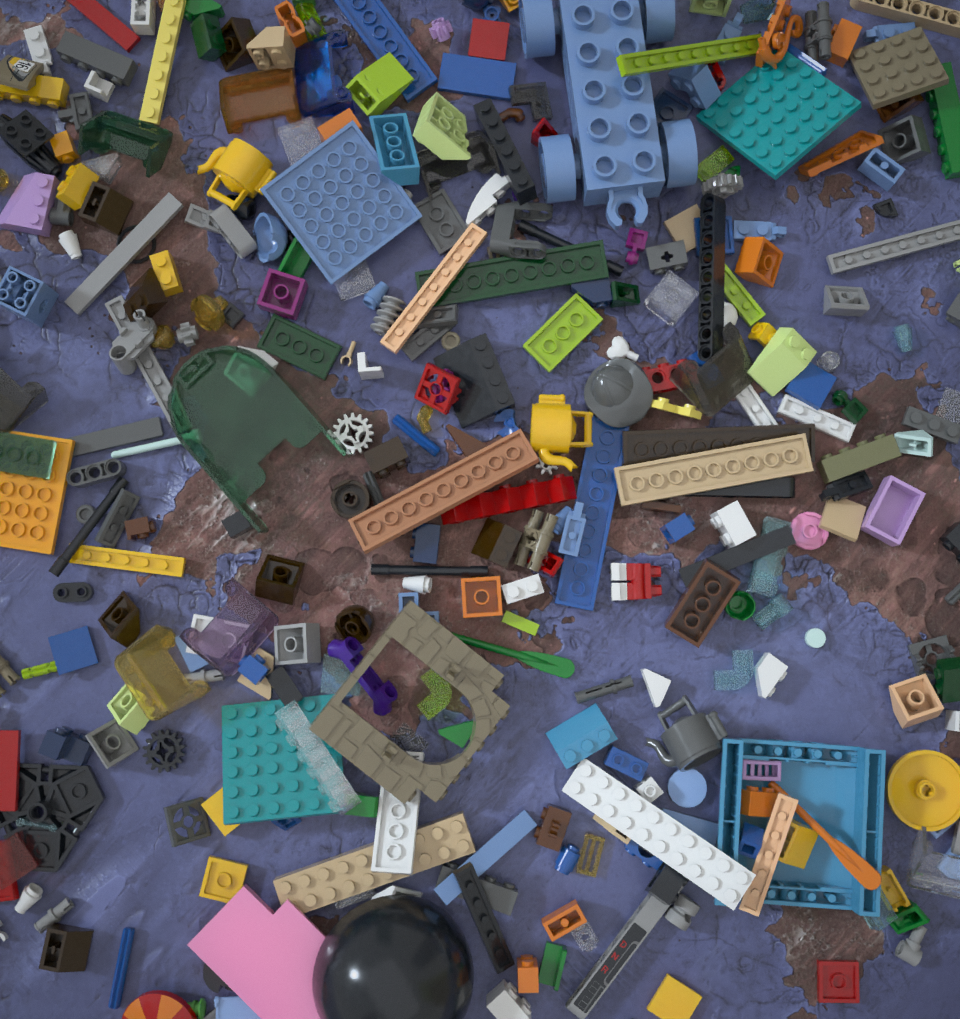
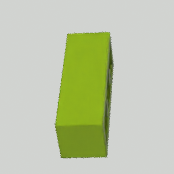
M507 610L501 621L533 636L536 635L540 626Z

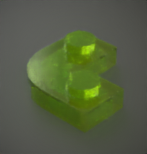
M432 669L420 677L432 693L417 704V707L428 721L449 704L452 696L450 684Z

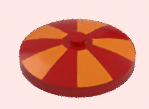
M153 990L135 998L126 1008L122 1019H197L190 1005L178 995L168 991Z

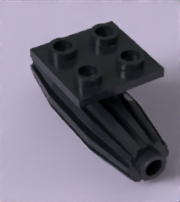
M26 109L13 119L6 114H1L0 138L34 170L39 173L54 175L58 178L62 173V165L45 145L54 137V134Z

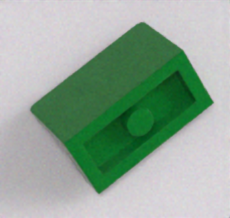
M296 237L293 239L278 271L303 278L312 259Z
M546 941L538 979L539 983L553 986L555 991H558L567 955L566 945Z

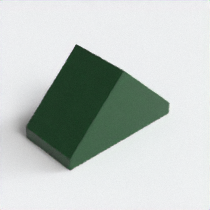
M617 281L611 282V308L640 304L639 288L637 285Z

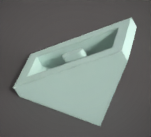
M924 430L894 433V438L901 453L927 457L933 456V437Z

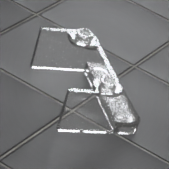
M924 826L921 827L912 843L906 875L907 885L915 889L960 899V857L933 851V844L927 840L926 827Z

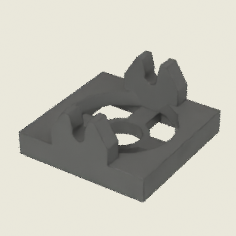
M947 635L907 645L916 676L926 673L929 681L936 679L934 668H936L938 659L957 657L954 656L953 652H955V649L949 645ZM931 644L940 646L945 652L937 654L932 650ZM923 647H925L926 653L924 654L923 658H921L919 655V651ZM930 653L936 656L934 664H929L926 660L927 655ZM923 664L931 667L932 674L924 671L925 667Z
M203 797L181 801L163 808L172 847L211 836L206 811L201 806L204 803ZM188 806L197 810L199 815L194 816L191 814ZM182 808L183 816L180 821L173 822L175 814ZM186 816H191L193 819V824L189 828L184 825V818ZM200 821L199 830L194 834L193 828L196 822ZM182 827L187 831V837L180 836L175 829Z

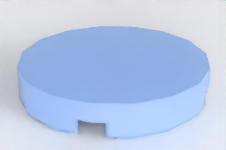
M678 769L669 777L667 791L672 801L678 806L690 808L697 806L703 801L707 792V784L703 775L697 770L691 769L681 772Z

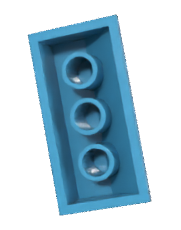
M407 114L369 116L381 174L400 186L419 184L420 165Z

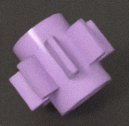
M441 17L431 22L432 27L429 28L433 39L437 38L438 42H443L451 37L449 32H452L453 29L449 20L445 21Z

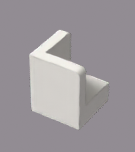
M92 70L84 87L90 96L107 103L115 85L100 78Z

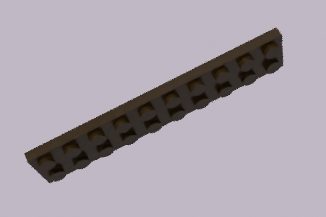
M815 424L622 431L623 466L803 433L806 434L811 461L815 462Z

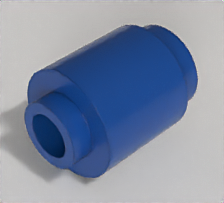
M571 843L563 845L555 861L556 865L554 868L565 875L573 872L581 856V853L578 852L579 848Z

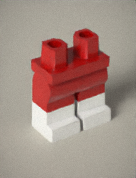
M611 563V581H630V583H611V601L652 599V597L662 595L661 585H651L652 577H661V567L651 566L650 563Z

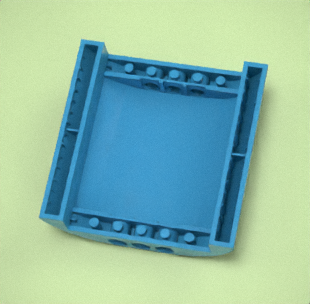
M723 738L717 848L752 871L755 859L738 854L739 833L744 822L763 828L765 833L770 817L740 814L741 789H746L748 785L759 787V790H762V787H769L768 784L771 781L742 780L743 759L780 760L781 781L775 782L788 795L798 799V804L833 838L854 850L881 875L886 750L805 741ZM747 764L746 775H750V764ZM755 764L754 775H757L758 764ZM762 765V775H764L765 765ZM769 765V775H771L772 765ZM796 812L794 813V820L809 826ZM818 835L804 869L780 861L777 862L763 904L852 910L859 916L880 917L881 885L874 890L866 889L839 861L828 843ZM714 897L715 905L726 906Z

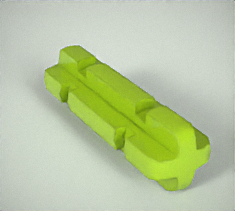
M52 661L50 664L44 663L32 668L22 669L21 674L23 679H30L33 676L49 674L51 671L56 672L57 667L55 661Z

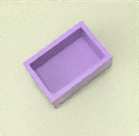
M892 475L883 478L864 515L860 530L892 547L900 545L926 493Z

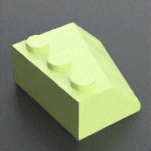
M436 92L423 105L412 136L442 160H469L471 158L470 152L467 151L469 140L465 137L467 133L465 115Z

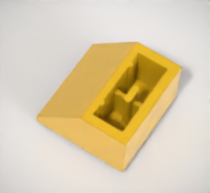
M792 819L778 861L804 869L819 834L811 827Z

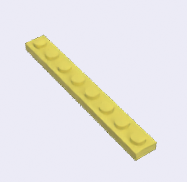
M165 0L139 117L141 122L160 125L187 0Z

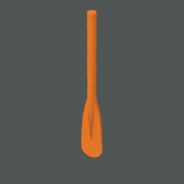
M771 781L768 784L770 788H774V792L788 795L775 781ZM797 804L795 812L828 843L845 868L866 889H877L882 882L880 873L850 847L833 838Z

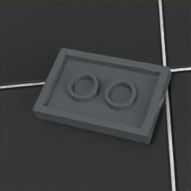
M442 188L415 204L422 214L418 221L439 256L450 251L468 227L445 190Z

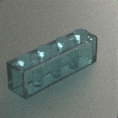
M770 516L765 517L760 536L787 525L790 527L791 522ZM788 547L753 561L746 589L747 593L765 598H773V595L777 594L779 585L776 582L778 576L782 574L783 565H781L782 558H785Z

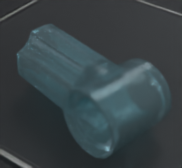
M782 593L774 596L767 602L768 604L752 616L754 622L762 630L793 610V607Z

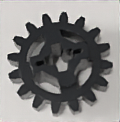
M162 729L158 730V735L155 732L152 733V739L148 738L145 740L148 745L143 746L142 749L147 750V753L142 756L148 757L146 765L153 764L151 770L158 767V773L163 772L164 768L166 772H170L171 767L177 769V763L181 764L184 762L181 756H185L187 753L183 752L182 749L187 747V745L181 744L184 738L178 739V732L171 734V729H167L164 734ZM168 738L171 739L175 743V745L170 743ZM157 741V746H156V748L153 750V746H154L155 742ZM161 749H168V752L162 753ZM177 752L175 759L172 761L173 754Z

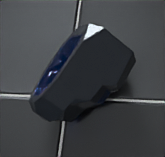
M228 194L227 197L235 201L238 195ZM247 196L237 210L233 211L231 207L227 206L235 216L242 220L250 221L256 213V202Z

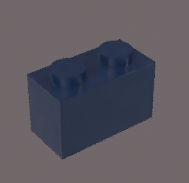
M422 524L413 529L412 539H415V547L411 546L410 558H413L414 563L437 565L441 525Z

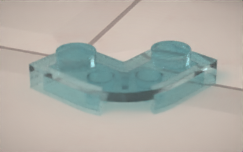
M753 649L732 650L733 670H713L714 690H737L743 688L750 681L754 673Z

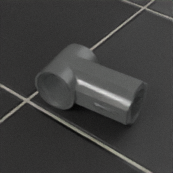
M56 197L54 207L50 210V223L52 225L72 226L74 222L72 208Z

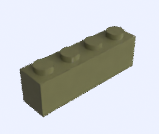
M883 433L875 436V441L868 443V440L857 443L856 448L850 449V446L838 450L839 454L835 456L832 453L822 456L821 461L816 464L824 484L902 456L894 435L886 436Z

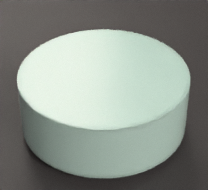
M812 628L806 632L805 642L808 646L819 648L824 645L826 636L822 630Z

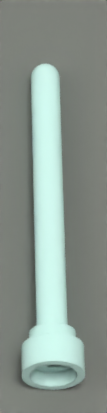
M197 428L188 432L187 435L113 451L111 457L116 459L187 442L194 445L203 443V437L200 429Z

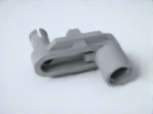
M142 309L136 310L138 316L135 312L133 313V318L136 322H132L128 327H123L119 331L120 335L112 342V348L109 351L110 358L120 373L124 375H130L136 371L137 363L135 359L155 340L154 335L157 333L156 323L152 318L147 317Z

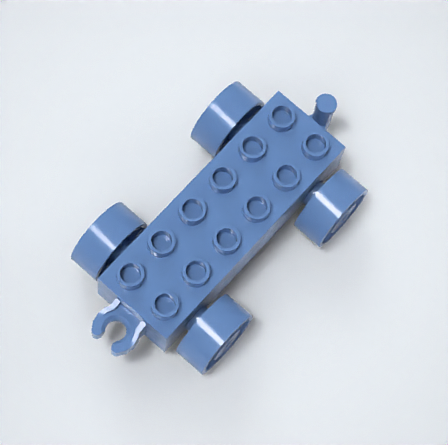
M518 0L520 32L525 59L554 56L555 35L559 34L576 151L573 154L569 134L539 137V167L545 203L574 201L576 199V180L580 179L583 206L606 204L607 221L614 230H619L622 225V218L618 213V208L624 203H629L633 205L636 211L634 224L636 227H641L648 214L646 198L659 197L662 188L669 189L695 185L698 174L697 142L694 127L689 118L659 122L657 125L650 74L621 77L616 57L622 54L646 51L645 44L672 41L675 33V0H554L555 8L552 6V0Z

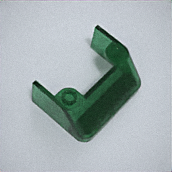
M102 111L80 124L78 154L82 155L90 149L97 154H105V152L113 150L143 160V166L146 168V177L150 178L162 169L172 143L173 133L167 129L113 111Z

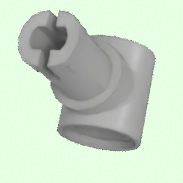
M923 926L914 928L909 938L898 943L895 949V956L912 966H917L923 954L922 950H920L922 947L920 944L928 929Z

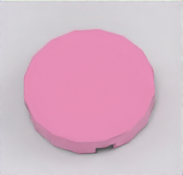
M804 512L792 520L790 530L797 547L803 550H814L826 542L829 532L818 527L821 515L815 512Z

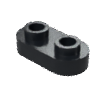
M86 582L60 583L53 589V597L56 601L62 603L86 602L94 595L92 585ZM83 588L85 593L80 595L79 591ZM62 589L65 590L64 596L60 595V591Z

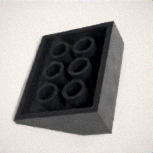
M486 333L469 339L433 358L437 367L450 369L455 376L461 379L459 384L461 393L457 395L459 399L452 406L462 429L495 416L505 409L515 407V401Z

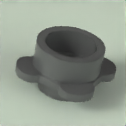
M311 17L309 20H304L306 24L305 29L312 36L315 34L319 37V32L322 28L315 19Z

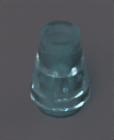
M909 323L893 327V335L901 353L913 350L912 328H910Z

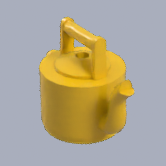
M234 138L227 147L215 149L205 164L197 166L198 175L207 173L210 170H213L217 175L207 191V196L226 204L233 211L237 210L246 196L253 199L257 193L263 195L260 189L277 176V173L272 170V162L264 154L238 138ZM221 181L227 189L239 193L235 201L216 191Z
M540 394L539 403L532 404L531 447L535 453H538L543 463L552 466L562 465L572 472V469L578 467L571 459L555 456L551 453L568 454L569 447H593L592 417L594 414L592 412L572 411L571 405L565 404L564 394ZM573 416L584 417V442H572L576 435V422Z

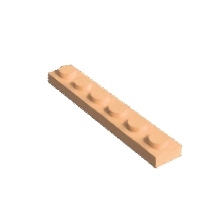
M778 792L763 836L762 847L751 871L756 876L742 897L739 905L740 910L759 917L799 801L798 799Z

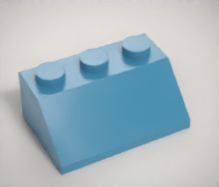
M596 703L545 733L566 769L618 739Z

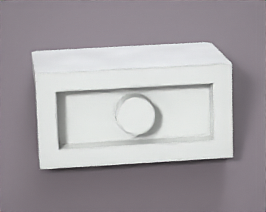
M365 352L357 353L358 372L362 380L384 378L381 366L369 367Z

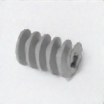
M383 296L382 300L384 302H381L379 305L381 309L376 311L378 316L373 318L375 323L370 325V328L382 337L391 328L390 326L394 324V318L398 319L397 311H404L400 305H406L404 301L393 296Z

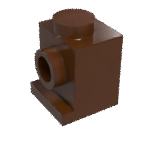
M148 516L124 521L127 540L137 541L136 537L138 539L149 538V534L157 531L155 520Z

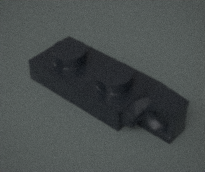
M864 470L832 481L826 486L827 489L823 490L818 496L822 502L833 499L834 502L841 501L869 491L874 486Z

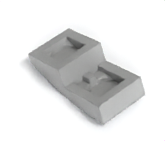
M191 203L184 222L220 234L208 217V214L214 210H206Z

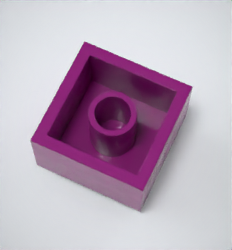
M269 268L257 305L261 310L296 321L308 289V284L303 278Z

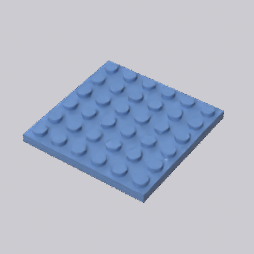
M353 120L260 189L331 285L422 217V214L403 188L381 174L377 152Z

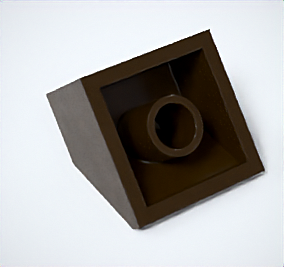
M231 17L221 29L227 50L220 56L225 72H231L254 62L246 49L247 44L256 37L250 19Z
M149 268L131 286L124 301L123 307L130 322H136L133 318L134 312L138 316L136 310L142 309L147 317L152 318L168 302L153 268Z
M487 518L471 553L506 569L523 532Z
M267 554L256 578L255 596L293 605L299 590L305 563Z

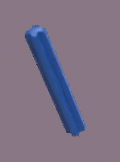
M125 927L123 929L108 1007L111 1009H118L121 1004L135 929L132 927Z

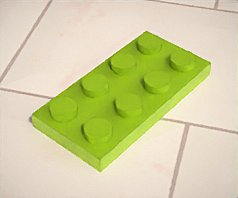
M575 293L522 347L550 373L603 321V318Z

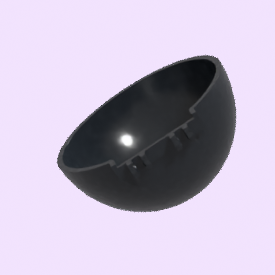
M388 895L369 900L343 916L328 933L320 947L312 978V991L317 1013L320 1019H464L473 993L474 967L472 955L467 940L457 923L446 911L433 902L411 895Z

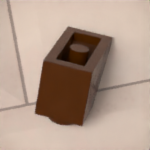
M921 94L877 108L876 110L883 123H887L909 112L922 103L924 99Z

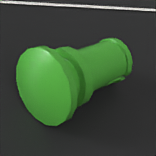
M201 998L199 1002L198 1000L187 1002L193 1009L196 1017L197 1015L199 1019L205 1017L207 1008L205 998Z

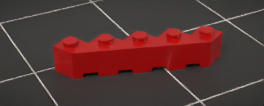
M557 474L553 476L552 480L543 482L532 479L526 481V485L511 487L510 484L499 486L500 490L482 492L441 514L443 525L458 524L468 520H478L494 515L509 514L519 510L534 509L549 504L577 499L573 476L565 477L564 474Z

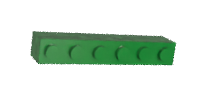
M951 62L941 63L949 77V84L926 91L925 95L926 101L930 106L929 116L933 120V134L937 138V153L942 161L941 171L945 175L946 180L960 177V101Z

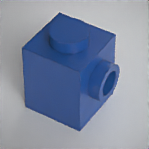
M250 654L249 656L245 655L238 663L240 667L237 671L253 684L259 685L271 668L265 664L266 660L259 654H256V656Z
M744 822L739 833L738 854L756 859L762 847L764 829Z

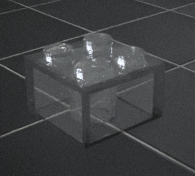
M669 270L648 295L643 305L673 328L696 300L699 292Z

